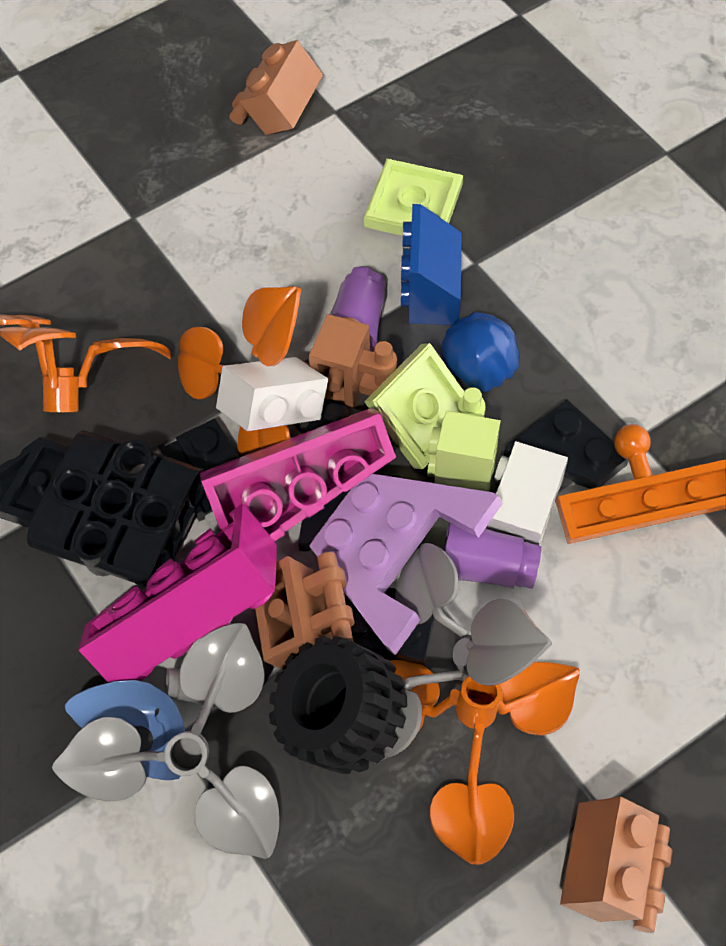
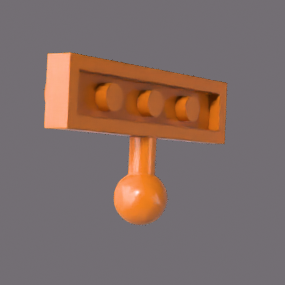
M628 424L621 427L615 435L614 446L621 457L628 459L634 480L558 496L555 502L567 544L726 509V459L652 475L646 453L651 445L649 433L645 428L637 424Z

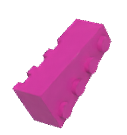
M369 408L200 473V478L220 531L234 521L229 513L244 503L270 537L276 541L306 517L310 518L323 509V506L342 492H347L395 459L396 455L381 414L375 409Z
M244 503L229 513L234 521L217 535L209 528L195 539L197 545L189 552L186 559L179 564L169 559L156 569V572L147 582V589L142 592L139 587L134 586L85 624L78 650L108 683L113 681L144 680L153 671L155 666L169 657L176 659L182 656L191 648L196 640L209 632L229 625L233 617L247 608L256 609L270 599L275 591L277 544Z

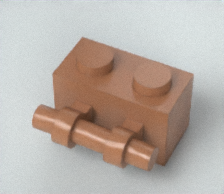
M298 40L285 44L275 43L262 54L263 60L258 68L252 69L246 79L247 86L245 90L239 92L232 103L233 110L229 118L233 123L241 125L246 117L251 116L265 135L295 127L323 76Z
M327 314L309 354V365L328 378L324 399L357 408L362 394L370 396L397 369V356L393 352L392 345L386 341L377 343L375 351H370L369 325L360 323L351 317L341 318Z
M326 552L317 557L319 571L317 572L289 556L276 562L275 591L266 603L255 609L265 662L285 670L287 666L284 662L291 654L298 656L300 646L306 642L314 645L316 638L323 636L330 639L338 636L353 642L351 627L354 625L352 608L347 606L343 592L346 586L345 573L341 567H338L335 553Z
M621 796L579 803L560 905L598 922L634 920V929L646 933H654L657 914L663 913L665 895L661 893L664 868L670 866L673 851L668 846L670 828L658 824L659 815Z

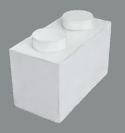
M297 357L284 358L275 366H265L260 361L226 365L222 367L216 408L246 431L320 420L328 378Z
M515 441L510 457L501 456L495 473L494 481L500 483L496 495L499 496L502 506L486 529L524 538V542L541 545L563 482L568 457Z

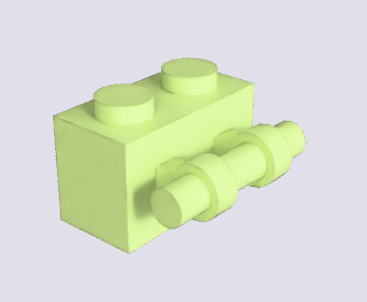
M477 388L465 390L463 397L458 402V413L445 410L442 428L433 427L428 450V454L431 455L427 476L435 478V484L490 491L501 420L484 417L485 402L481 391Z

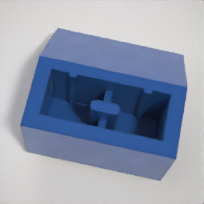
M412 204V221H403L402 247L411 248H403L401 260V307H409V324L453 325L460 315L462 232L421 204Z

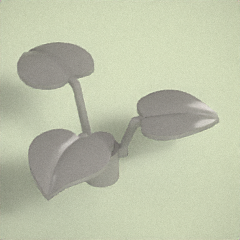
M431 543L421 544L420 548L416 549L407 561L397 582L395 600L416 612L421 619L418 624L425 623L433 614L438 622L461 637L455 644L452 652L453 661L458 669L457 671L408 677L404 680L405 687L400 693L407 696V707L400 708L399 715L406 718L403 729L396 727L394 736L398 738V741L393 749L386 747L383 750L385 754L384 759L405 750L414 740L420 729L422 705L418 695L411 691L412 688L418 685L438 682L464 681L468 676L481 685H499L528 668L552 645L551 640L534 624L525 610L517 603L507 599H496L487 603L476 614L471 625V631L447 617L441 608L447 606L456 598L459 584L458 573L449 555L443 549Z
M235 623L218 628L204 636L189 650L182 662L179 678L183 693L194 700H205L191 731H183L175 735L168 742L165 751L140 752L141 737L132 724L121 718L103 717L88 723L75 735L64 752L53 763L52 769L65 784L75 791L102 801L125 800L142 789L145 784L146 773L141 761L166 762L168 768L180 776H191L198 773L200 777L207 779L214 786V788L208 789L201 794L195 806V825L200 836L217 850L267 859L273 853L279 832V807L270 782L259 771L248 766L235 767L222 781L217 774L205 765L209 757V745L201 735V732L213 704L224 712L241 711L253 704L258 698L264 683L263 662L252 640L250 631L245 624Z

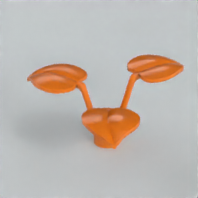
M300 287L260 288L255 290L245 303L242 318L243 334L245 339L254 345L252 348L253 356L258 357L265 366L279 364L287 354L298 313L301 294ZM193 327L185 331L180 338V353L178 355L179 376L188 395L195 399H207L216 392L218 387V373H222L223 365H220L223 344L213 330L206 327ZM283 425L246 431L240 426L237 444L239 458L290 439L288 426Z
M0 314V326L14 324L21 326L0 328V337L19 351L30 344L35 343L43 376L44 412L79 411V387H87V375L94 357L98 354L124 347H142L154 350L171 359V352L166 346L150 340L116 338L95 341L88 348L79 376H74V367H56L52 339H76V333L39 326V324L51 325V320L31 315Z
M404 660L390 661L397 668L395 674L401 676L403 682L408 677L433 674L427 667L421 664ZM534 662L518 675L494 686L481 685L468 676L463 681L460 691L457 689L451 690L450 696L435 707L433 706L437 703L440 695L438 683L418 685L411 689V691L418 695L422 705V722L419 731L424 724L425 715L435 718L453 705H456V713L459 720L465 726L473 729L468 786L461 783H450L442 787L432 799L429 815L432 829L438 839L466 862L481 865L497 856L507 843L514 824L513 804L505 789L497 784L477 786L484 729L494 722L498 712L501 715L509 713L513 725L522 732L534 735H547L556 732L563 727L571 714L576 686L580 676L579 668L551 662Z

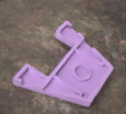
M371 474L351 488L309 546L317 557L326 552L336 554L338 567H341L345 573L346 586L343 589L344 593L386 648L396 655L421 619L416 612L384 594L438 518H443L479 538L502 506V502L499 496L493 492Z

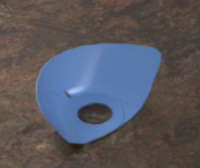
M137 680L113 681L91 687L74 695L65 704L66 712L81 728L103 717L121 718L134 727L142 726L147 728L153 736V744L149 751H165L168 742L178 733L185 731L184 722L173 700L154 685ZM159 708L158 715L155 716V711ZM141 761L147 777L166 781L176 780L181 777L173 773L168 768L166 762Z

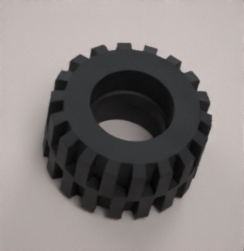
M326 636L316 638L314 645L306 642L299 647L298 656L291 654L284 662L287 667L283 673L278 672L274 682L278 683L276 692L270 693L269 703L274 705V710L269 713L270 724L277 726L273 734L277 742L284 744L283 750L301 761L340 774H351L352 770L360 773L369 769V761L378 764L385 758L383 750L386 747L393 749L398 741V738L394 736L396 727L403 729L406 720L405 717L399 715L400 708L407 707V696L400 693L405 684L402 677L395 674L397 668L390 661L384 659L383 656L338 636H334L333 639ZM346 687L344 705L336 719L330 723L333 702L337 695Z

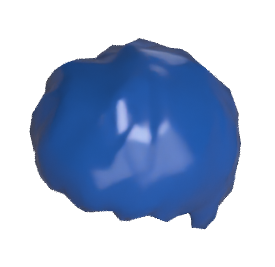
M473 312L469 316L456 320L446 330L445 337L441 343L443 362L449 371L462 380L469 388H477L481 393L489 392L493 387L501 386L504 380L512 378L519 368L520 352L516 335L508 324L497 319L495 316L482 312Z

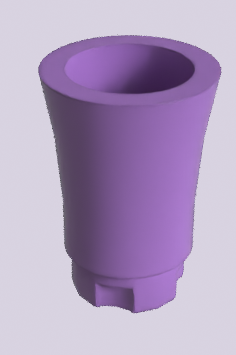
M360 266L354 267L352 272L346 275L345 280L341 283L330 315L341 318L351 317L360 323L369 325L370 351L374 352L378 338L380 314L385 299V279L381 274L372 271L369 267Z
M449 522L443 550L452 559L459 581L487 583L508 588H514L516 585L533 589L541 558L542 547L540 545L524 542V538L502 534L489 529H485L480 537L477 538Z

